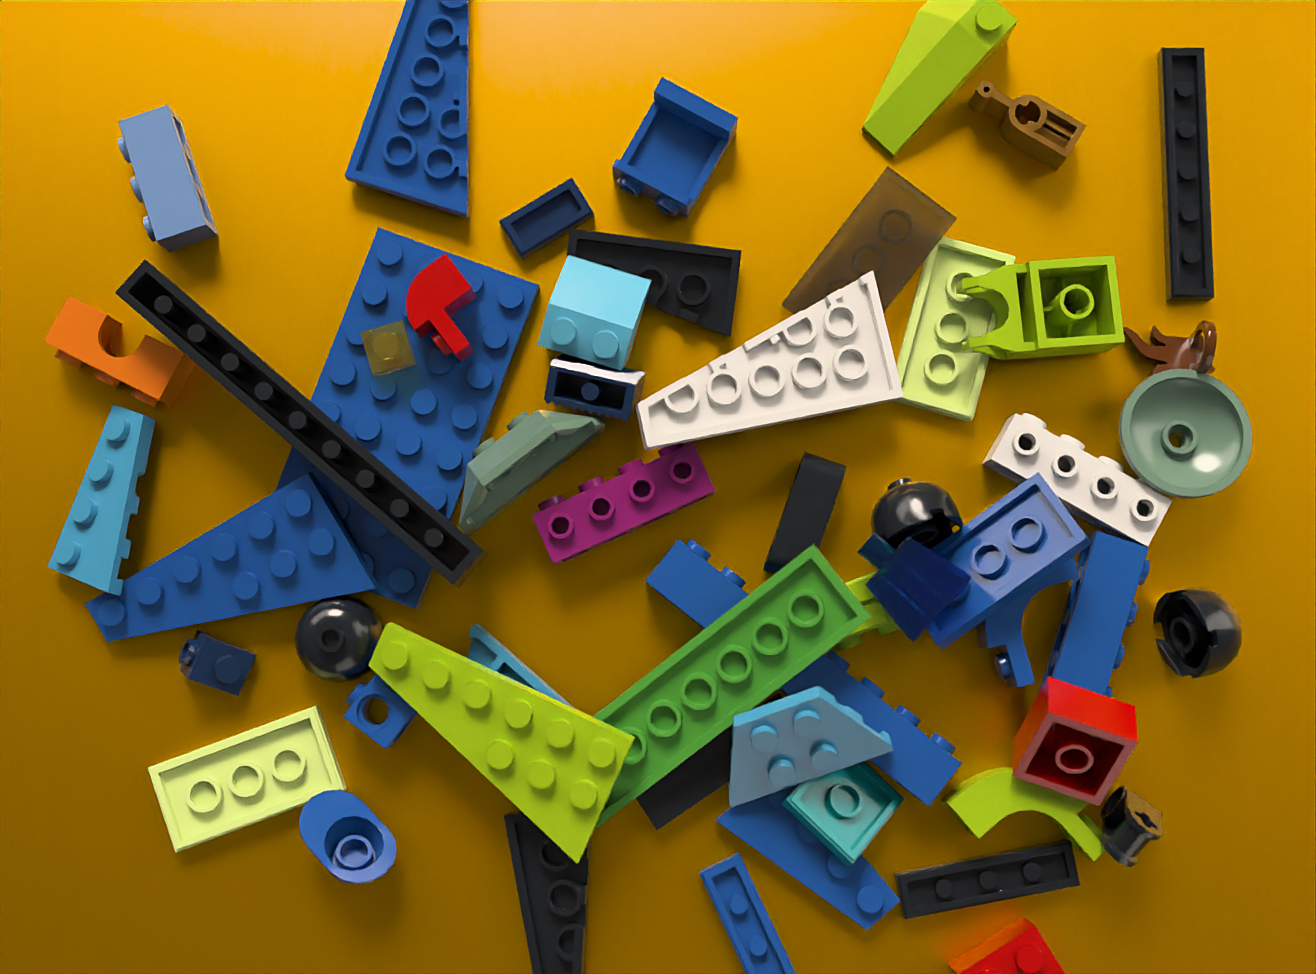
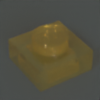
M403 320L360 332L371 372L375 377L417 365Z

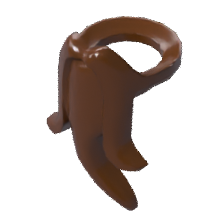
M1203 320L1198 323L1190 338L1165 336L1154 325L1150 332V340L1153 345L1145 343L1134 331L1123 327L1124 335L1133 351L1144 361L1158 365L1152 371L1150 377L1171 369L1196 370L1197 373H1206L1208 375L1215 371L1212 361L1215 355L1217 334L1216 327L1212 321Z

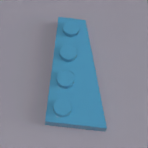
M113 404L47 567L107 593L121 595L123 580L117 579L121 558L128 559L131 540L125 539L130 514L137 515L140 497H137L135 487L137 477L145 474L155 419Z

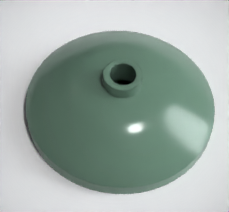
M1171 369L1147 378L1128 396L1119 418L1120 445L1132 470L1150 487L1173 497L1194 499L1210 496L1221 491L1239 477L1248 463L1251 454L1252 428L1243 404L1235 393L1220 380L1206 373H1197L1196 370ZM1169 435L1178 439L1179 448L1170 444Z

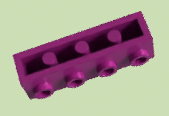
M683 443L665 446L658 450L660 457L644 464L642 459L634 460L618 468L620 475L604 482L602 476L578 486L580 493L564 500L562 494L538 504L540 511L533 514L532 517L553 564L556 566L714 495L715 488L694 443L683 446Z

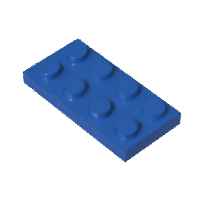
M1037 472L897 575L903 592L935 643L944 649L1090 546L1092 542L1045 479Z

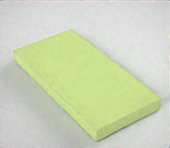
M932 234L896 363L904 397L895 402L967 422L973 420L989 356L980 353H963L962 342H966L968 338L983 336L993 331L996 326V315L994 309L986 301L972 298L968 295L956 294L955 284L963 278L985 275L1003 265L1014 264L1016 256Z
M319 705L148 767L175 852L305 805L313 796L323 791H343L347 789Z

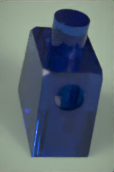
M874 532L857 551L858 554L877 569L868 578L865 585L912 642L922 634L972 578L961 568L908 536L894 549Z

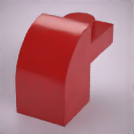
M444 253L420 271L413 279L406 296L407 316L411 326L421 339L432 330H437L430 337L446 357L453 352L462 362L475 352L450 317L477 297L472 287L446 253Z

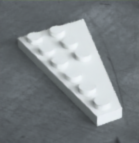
M873 270L846 287L831 293L809 308L801 310L750 339L728 354L713 360L707 366L638 403L635 408L644 449L650 450L896 401L904 397Z

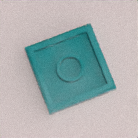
M863 761L797 784L781 804L846 866H849L856 861L903 802L904 798L873 768Z

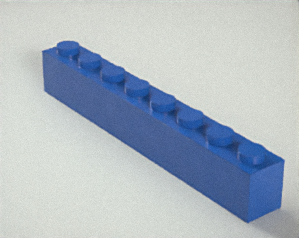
M678 539L645 582L705 629L748 595L741 589L746 582L726 566L721 572L707 562L711 554L692 539L686 545ZM831 649L779 688L787 696H791L820 686L833 695L840 705L849 706L862 715L863 723L874 731L880 733L883 730L888 733L892 740L893 751L868 760L927 806H930L962 764L952 756L956 750L952 744L935 732L931 738L917 728L921 722L920 719L900 704L895 710L881 700L885 692L866 677L860 682L846 672L850 664Z

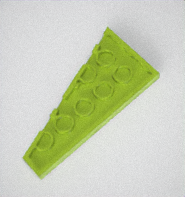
M392 622L386 624L368 666L578 864L635 737Z

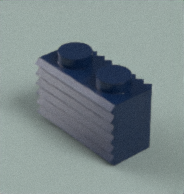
M562 353L551 361L544 400L547 404L553 401L555 406L561 403L564 408L570 405L572 410L578 407L581 412L587 409L590 414L595 411L598 416L604 413L607 418L613 415L615 420L621 417L625 422L636 412L635 407L640 403L645 372L629 368H623L620 371Z

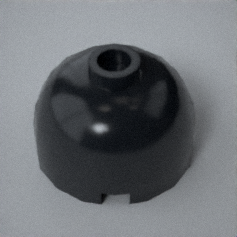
M911 478L899 479L888 486V491L879 498L873 508L870 523L878 550L882 557L888 559H898L895 551L910 549V557L924 554L954 533L952 528L955 525L959 528L964 525L953 499L946 490L935 483L924 480L912 481Z
M1188 588L1165 593L1159 599L1153 614V624L1161 622L1165 640L1155 639L1164 661L1176 674L1182 677L1191 675L1193 676L1192 678L1212 675L1223 670L1238 655L1242 642L1241 620L1234 607L1221 594L1205 588Z
M345 595L321 599L309 607L298 621L294 637L296 652L304 667L321 680L335 683L357 680L371 672L372 669L368 665L383 632V625L377 611L362 599Z

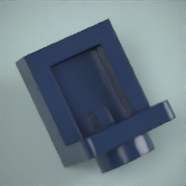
M197 630L194 638L187 639L179 655V663L182 664L180 671L190 680L238 696L256 655L251 651L215 639L207 633Z

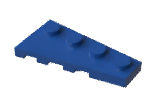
M796 785L734 807L730 806L716 818L718 823L866 930L872 927L901 901L862 854L852 865L846 866L781 804Z

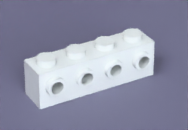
M1016 413L1006 420L984 459L983 465L1018 485H1021L1039 472L1070 514L1108 535L1148 547L1173 500L1150 487L1141 478L1135 480L1122 472L1124 467L1118 462L1105 456H1100L1097 459L1083 451L1085 445L1079 440L1064 434L1058 437L1045 429L1046 423L1036 416L1028 413H1023L1020 416Z

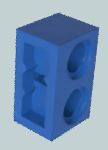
M376 673L367 685L361 682L352 691L346 700V704L350 708L343 717L382 747L388 749L396 744L418 712ZM376 698L382 699L389 708L388 717L382 724L374 722L369 715V706Z

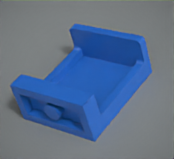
M662 77L654 90V101L622 158L620 160L616 159L612 166L613 178L617 180L616 185L630 195L638 196L642 193L655 200L654 206L670 216H676L679 213L688 218L736 132L738 117Z

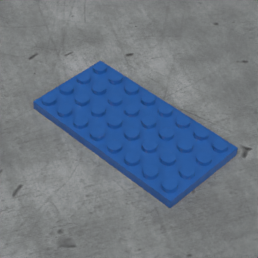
M378 227L311 401L452 522L464 490L467 464L474 459L472 452L482 443L538 296L539 285ZM444 253H446L463 275L477 297L450 317L475 351L462 362L453 352L447 357L443 354L430 337V335L437 331L436 329L421 339L411 326L406 312V296L413 279L420 271ZM292 446L275 492L304 474L313 472L379 584V587L365 591L414 609H419L434 568Z

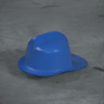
M341 790L323 791L313 796L303 807L299 819L300 835L306 846L335 879L348 884L370 883L385 875L394 864L397 853L394 836L366 804L352 793Z

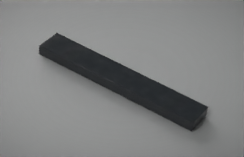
M1161 48L1157 53L1166 301H1209L1214 298L1204 48Z

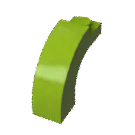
M1012 767L994 768L973 775L961 782L941 799L965 829L978 839L1007 815L1023 810H1033L1046 815L1063 835L1071 841V844L1083 857L1095 861L1106 851L1098 839L1102 835L1098 826L1086 814L1077 815L1089 802L1012 776Z

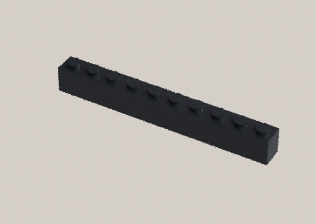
M144 260L117 289L115 293L452 585L460 588L488 556V553L147 260Z

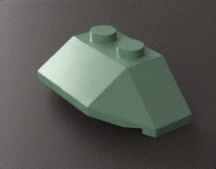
M536 410L529 415L525 411L506 426L509 432L495 442L493 438H490L480 444L472 452L474 459L467 464L459 526L464 533L469 536L606 431L605 423L601 418L546 410Z

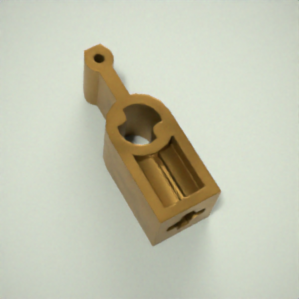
M981 81L968 104L973 111L984 112L1000 121V133L1005 141L1056 171L1066 160L1086 127L1082 122L1036 96L1021 95L1012 100L995 90V86L989 81ZM1023 116L1028 122L1026 125H1023L1017 119Z

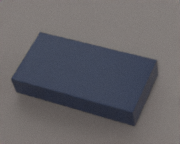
M570 178L503 218L499 223L520 258L524 260L569 233L570 229H575L594 218L595 215L573 178Z

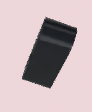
M804 452L770 546L763 571L772 574L777 573L812 544H815L819 549L847 466Z

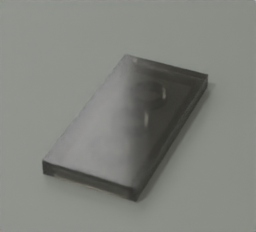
M887 167L781 303V306L794 315L873 270L884 313L957 218L890 167Z

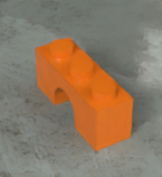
M69 295L44 339V342L58 349L54 357L78 369L82 362L95 367L96 370L92 375L93 377L115 388L118 387L120 381L134 387L130 396L154 408L158 400L172 407L196 363L184 353L146 334L136 351L126 357H117L114 352L113 342L122 323Z

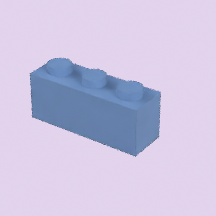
M168 105L118 121L123 137L118 138L119 148L126 162L132 163L135 176L131 177L130 181L137 199L140 202L144 201L148 216L143 217V223L149 238L153 242L157 241L169 252L218 236L182 121Z

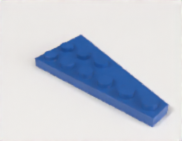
M406 0L345 177L350 182L469 219V0Z
M308 472L124 580L120 596L104 592L85 603L106 641L109 642L375 589L379 587V584L315 474Z

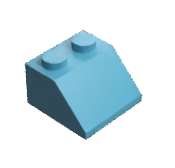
M568 255L548 303L537 345L622 371L629 361L652 280Z

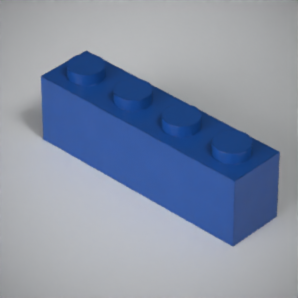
M1099 531L1086 534L1092 544L1080 552L1076 565L1079 578L1073 579L1038 694L1049 676L1108 697L1112 696V687L1108 686L1112 670L1118 669L1124 656L1125 645L1121 644L1125 627H1130L1136 616L1137 602L1133 601L1138 585L1144 583L1150 568V561L1146 560L1148 547Z

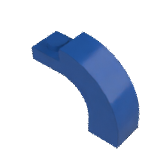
M1074 557L976 626L979 648L997 646L999 654L994 655L995 667L999 678L1002 681L1007 680L1008 687H1022L1035 683L1022 637L1021 623L1023 613L1029 601L1042 589L1079 578Z

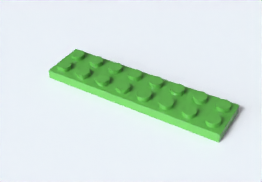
M812 544L593 716L635 737L595 829L732 725L733 716L750 711L871 618L869 612L815 544Z

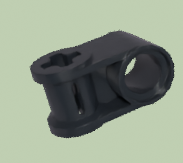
M1124 785L1118 787L1103 805L1100 813L1102 819L1101 844L1117 862L1127 867H1133L1138 862V854L1151 840H1158L1163 835L1161 827L1162 812Z

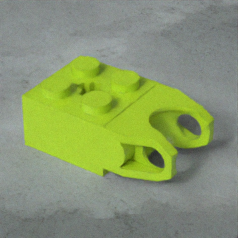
M1114 255L1028 261L1026 264L1003 265L985 275L963 278L955 284L956 294L968 295L972 298L986 301L994 309L996 315L994 330L983 336L968 338L966 342H962L963 353H980L999 360L1105 353L1125 342ZM1066 307H1070L1071 313L1066 309Z

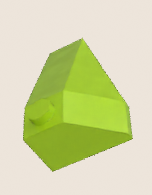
M928 0L918 10L863 124L862 130L893 157L1008 40L1018 20L997 0Z

